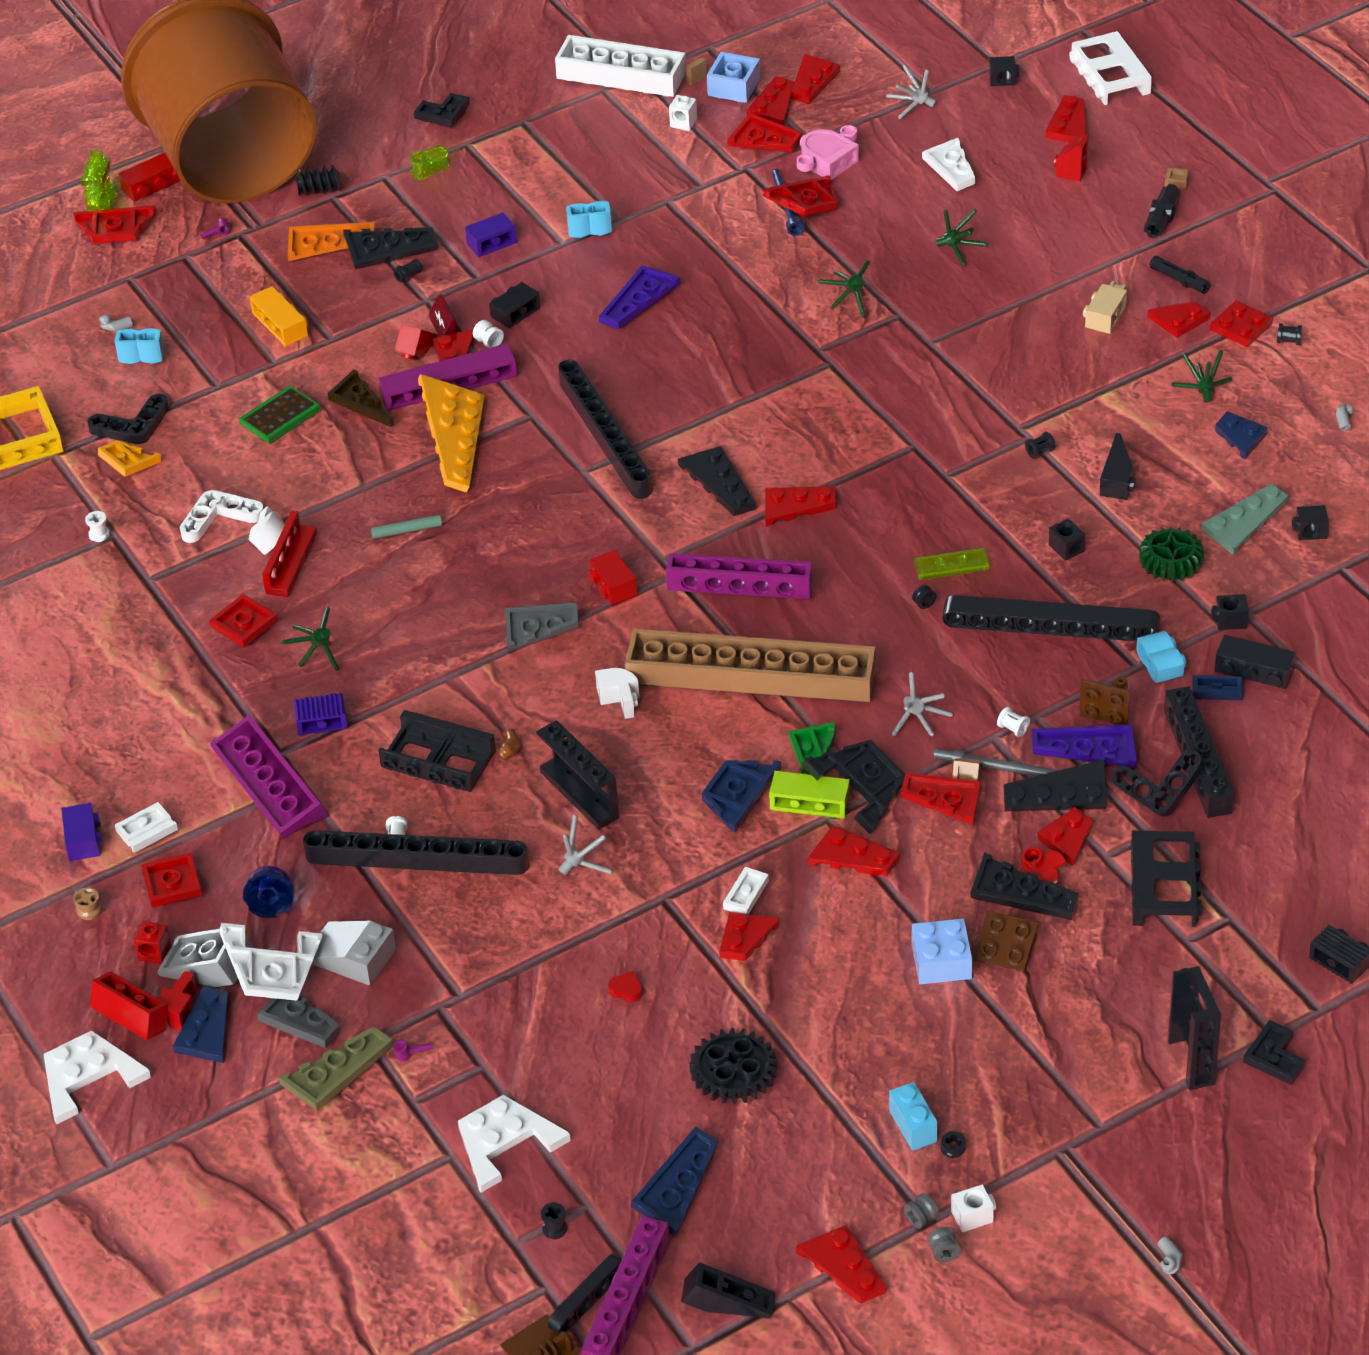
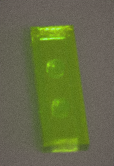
M984 548L914 558V565L919 580L989 570V562Z

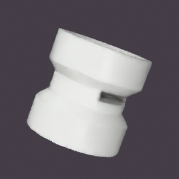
M488 320L479 321L473 329V337L479 342H483L487 348L499 346L503 341V331L498 327H494Z

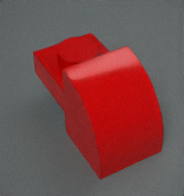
M184 971L180 979L174 982L172 989L163 987L160 993V1000L168 1004L166 1022L172 1028L181 1031L193 1007L192 998L197 992L194 973Z

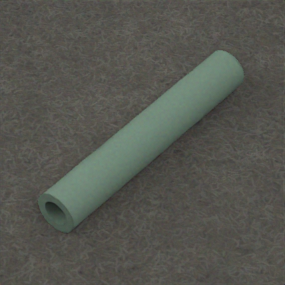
M440 515L372 527V538L376 539L442 526Z

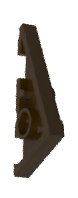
M355 369L327 393L328 400L389 427L394 425L390 412L381 406L379 398L369 389L368 384L359 378V374Z

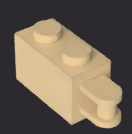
M1112 281L1110 285L1102 284L1099 290L1093 293L1090 304L1084 308L1085 327L1110 334L1126 309L1128 285H1118L1116 281Z

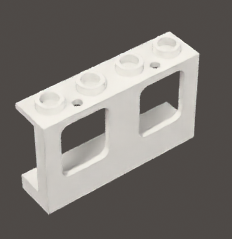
M1118 31L1072 42V51L1069 53L1071 62L1076 65L1080 75L1084 76L1088 86L1092 87L1096 97L1100 98L1104 105L1108 104V93L1137 87L1142 95L1151 94V75ZM1106 43L1112 54L1089 59L1081 48ZM1121 66L1129 76L1106 82L1098 71Z

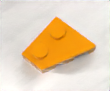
M118 440L98 448V456L124 477L161 462L160 453L155 452L153 455L143 453V448L130 446Z

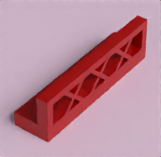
M291 510L262 573L265 593L267 595L289 597L317 535L316 527L300 525L298 511Z

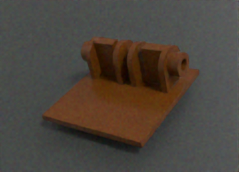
M1118 677L1112 686L1081 679L1079 715L1113 724L1128 725L1130 690H1127L1128 682L1126 679Z
M987 910L973 960L1025 972L1032 943H1035L1037 939V933L1035 932L1038 922Z
M547 1314L500 1344L508 1355L580 1354V1351L572 1343L574 1337L570 1331H561L557 1334L548 1328L549 1316Z

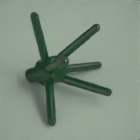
M945 209L944 219L947 232L944 233L943 237L936 239V244L938 247L946 244L949 247L952 246L962 266H965L966 262L956 244L988 246L987 242L961 239L971 235L974 228L958 232L976 214L977 210H972L951 230L948 210Z
M866 260L857 276L849 277L837 270L834 271L835 275L846 281L818 280L819 284L845 285L846 290L831 305L832 309L849 293H855L861 317H866L860 294L862 296L866 295L862 288V275L870 264L869 260Z
M1219 350L1211 374V362L1206 363L1205 376L1201 364H1196V370L1188 355L1183 353V358L1195 376L1197 384L1172 382L1171 385L1173 387L1198 389L1199 393L1203 395V402H1211V392L1214 390V387L1232 381V377L1213 382L1223 350Z
M329 607L325 608L320 628L312 630L299 625H293V629L310 634V636L281 640V644L306 641L312 643V646L298 665L300 667L304 665L317 647L322 646L334 670H339L328 647L331 645L329 640L331 632L326 628L330 612Z

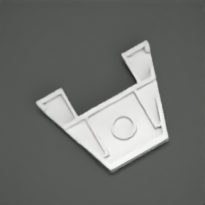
M221 923L219 932L244 994L297 1001L322 939V934L299 931L297 935V953L245 947V925Z
M89 1031L43 1054L56 1124L79 1114L77 1106L69 1096L70 1093L114 1071L119 1072L129 1088L151 1078L148 1068L93 1031Z
M504 1095L458 1120L462 1140L481 1193L502 1181L501 1173L490 1160L532 1135H535L550 1153L571 1141L568 1131Z

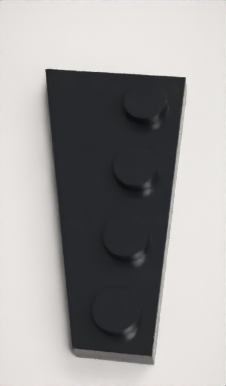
M432 227L404 228L401 231H394L392 228H386L384 231L361 229L362 232H351V229L343 230V236L355 269L438 250V243Z
M721 446L678 458V466L683 470L686 469L692 479L702 483L703 488L708 493H713L716 496V500L733 516L756 510L755 501Z
M1104 759L1004 784V812L1071 810L1074 807L1078 810L1106 809Z
M985 852L970 892L972 899L1072 920L1078 902V893L1051 881L1043 882L1037 879L1035 874L1016 870L1012 864L1006 861L998 862L992 859V855Z

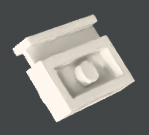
M159 802L115 824L117 834L132 848L134 853L178 830L177 823L173 822L171 816Z

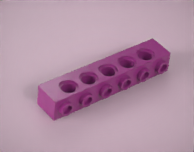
M669 553L666 567L667 590L810 599L812 562Z
M641 1216L581 1349L582 1355H621L670 1244L668 1222Z

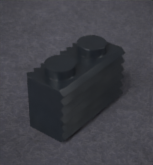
M523 282L510 287L507 292L493 298L489 303L490 317L508 328L514 327L515 324L533 314L534 311L536 312L537 309H540L539 292Z
M1328 925L1311 941L1309 958L1352 984L1369 968V946L1364 942H1357L1352 939L1343 929H1336Z

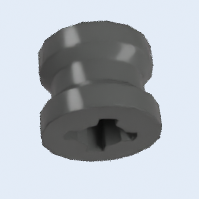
M925 1193L918 1195L915 1202H908L903 1207L905 1216L917 1229L925 1226L928 1219L933 1220L939 1215L936 1204Z
M950 1227L938 1228L931 1232L927 1238L929 1246L934 1249V1258L938 1262L952 1261L961 1253L960 1244L955 1241L956 1235Z

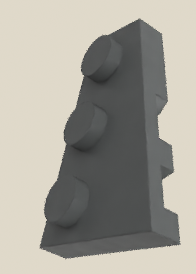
M300 995L297 1001L272 998L258 1012V1021L323 1048H326L340 1033V1025L321 1009H315L308 1004V999L303 995Z

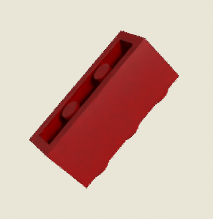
M165 152L118 173L121 190L133 202L181 181Z
M112 971L92 980L91 1008L146 1040L166 1031L168 1004Z

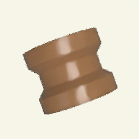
M87 887L75 893L73 900L79 918L92 920L101 914L102 905L99 901L100 897L97 890Z

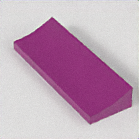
M250 715L210 743L216 754L283 839L308 824L329 817L321 803Z

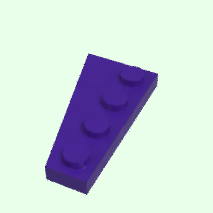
M641 265L599 315V322L618 329L680 285V277Z
M1132 725L1031 729L1033 754L1088 762L1104 759V764L1137 767Z

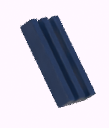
M1192 675V694L1195 699L1242 700V677Z

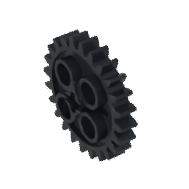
M731 1028L729 1034L720 1029V1036L710 1033V1041L702 1038L701 1046L695 1045V1053L691 1054V1062L689 1063L691 1080L695 1081L696 1089L702 1088L703 1096L711 1093L712 1101L722 1097V1104H725L728 1098L732 1099L733 1104L737 1103L738 1098L747 1103V1096L757 1099V1091L765 1094L766 1086H772V1078H776L777 1059L775 1050H771V1043L764 1044L763 1036L755 1039L754 1031L749 1035H745L744 1028L739 1033H735L734 1028Z

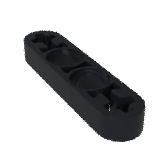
M611 1253L554 1310L549 1318L548 1328L557 1334L561 1331H568L609 1289L622 1258Z

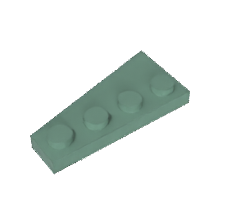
M1272 483L1203 522L1201 530L1229 553L1235 555L1240 545L1246 544L1250 540L1251 535L1264 526V522L1267 519H1271L1288 503V495Z

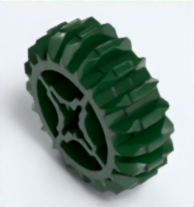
M1171 526L1165 530L1161 527L1159 532L1152 530L1150 535L1145 536L1140 545L1139 558L1142 568L1146 569L1147 574H1153L1154 579L1161 577L1163 581L1166 579H1171L1172 582L1175 579L1183 581L1184 577L1191 578L1192 574L1198 573L1199 568L1203 564L1204 550L1201 540L1197 539L1196 534L1191 535L1189 530L1181 531L1180 527L1176 530L1172 529Z

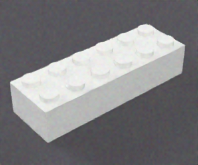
M574 35L567 36L555 57L557 79L674 97L686 74L684 52Z

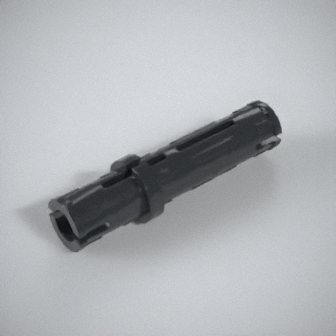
M1157 255L1150 261L1149 266L1151 269L1179 281L1186 288L1191 287L1202 294L1207 293L1210 288V281L1197 276L1194 271L1184 270Z

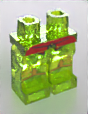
M90 151L87 164H85L81 178V186H85L84 195L87 211L112 209L118 191L117 185L110 183L111 162L110 158H104L103 151Z

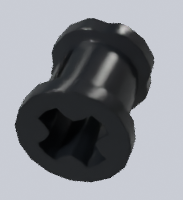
M1279 323L1277 343L1292 342L1300 345L1302 325L1291 327L1283 326V323Z
M1047 431L1038 438H1030L1025 441L1026 451L1032 459L1039 457V454L1043 452H1052L1056 448L1053 436Z
M554 1202L544 1205L540 1213L541 1219L544 1222L542 1226L543 1234L547 1238L554 1240L562 1238L567 1231V1223L564 1220L566 1216L565 1208L561 1204Z

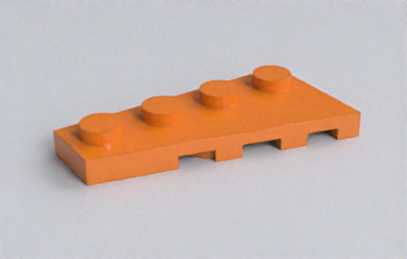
M375 222L289 227L288 261L347 249L343 230L351 229V232H362L361 229H371V231H375Z

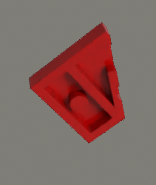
M1074 807L1038 832V840L1051 850L1061 853L1066 862L1073 866L1077 861L1079 851L1082 850L1085 844V838L1090 834L1093 820Z

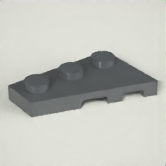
M577 602L505 608L507 652L579 627Z

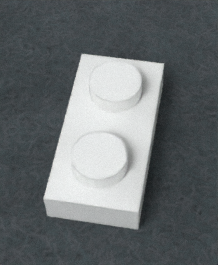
M745 867L724 900L723 908L735 913L749 914L769 882V874Z

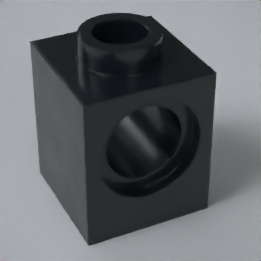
M1014 56L989 57L990 86L1015 85V77H1019V64L1015 65Z
M1325 505L1297 507L1296 517H1292V530L1297 531L1298 540L1327 539L1329 519Z
M1068 518L1049 527V546L1066 561L1085 552V533Z
M1246 594L1216 596V606L1211 607L1212 620L1217 622L1218 630L1247 629L1249 610Z

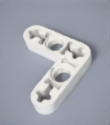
M216 490L204 492L180 526L182 540L193 543L201 539L217 515L256 523L259 521L263 504L256 500ZM230 505H238L236 508H227ZM198 515H207L204 518H196Z

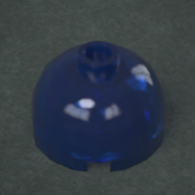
M263 866L255 869L248 876L244 883L242 898L248 905L251 913L261 918L272 919L277 917L275 914L283 912L285 914L289 911L294 901L295 888L292 878L286 871L276 866Z

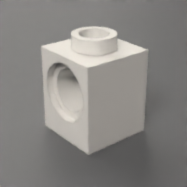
M676 95L669 106L670 127L690 131L697 120L695 98Z
M983 1184L951 1194V1212L962 1232L993 1223V1210H996V1203L992 1194H987Z

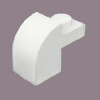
M622 668L595 671L596 688L601 705L620 702L624 718H633L634 707L638 706L637 699H639V686L636 676Z

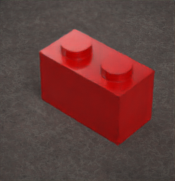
M615 550L589 559L590 570H588V577L593 584L595 583L598 586L601 596L603 598L606 597L611 605L637 596L636 578Z

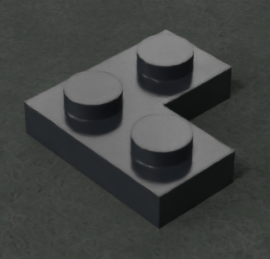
M450 93L442 105L423 100L414 111V118L452 127L469 106V97Z
M1271 1020L1262 1029L1245 1053L1243 1063L1290 1085L1294 1083L1305 1067L1304 1059L1285 1051V1048L1293 1038L1294 1031Z

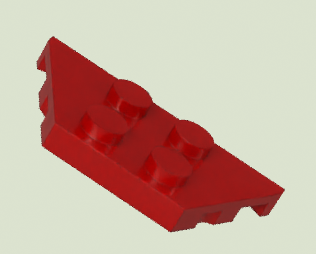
M829 175L765 188L763 194L765 198L802 216L835 210L839 203L834 187L830 186L831 177Z
M155 205L81 211L73 212L74 221L93 244L127 242L138 238L156 215Z

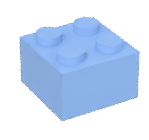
M720 52L707 74L708 96L747 103L761 79L760 59Z
M964 918L912 924V949L919 984L972 979V956Z

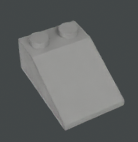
M372 921L328 922L320 932L322 939L312 965L370 986L396 950L393 929Z
M219 929L177 936L157 971L158 975L179 980L183 972L188 971L194 973L196 984L212 988L233 985L238 979ZM245 936V947L254 948Z

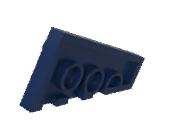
M695 1126L631 1201V1207L646 1217L668 1222L669 1233L676 1237L717 1148L718 1141Z

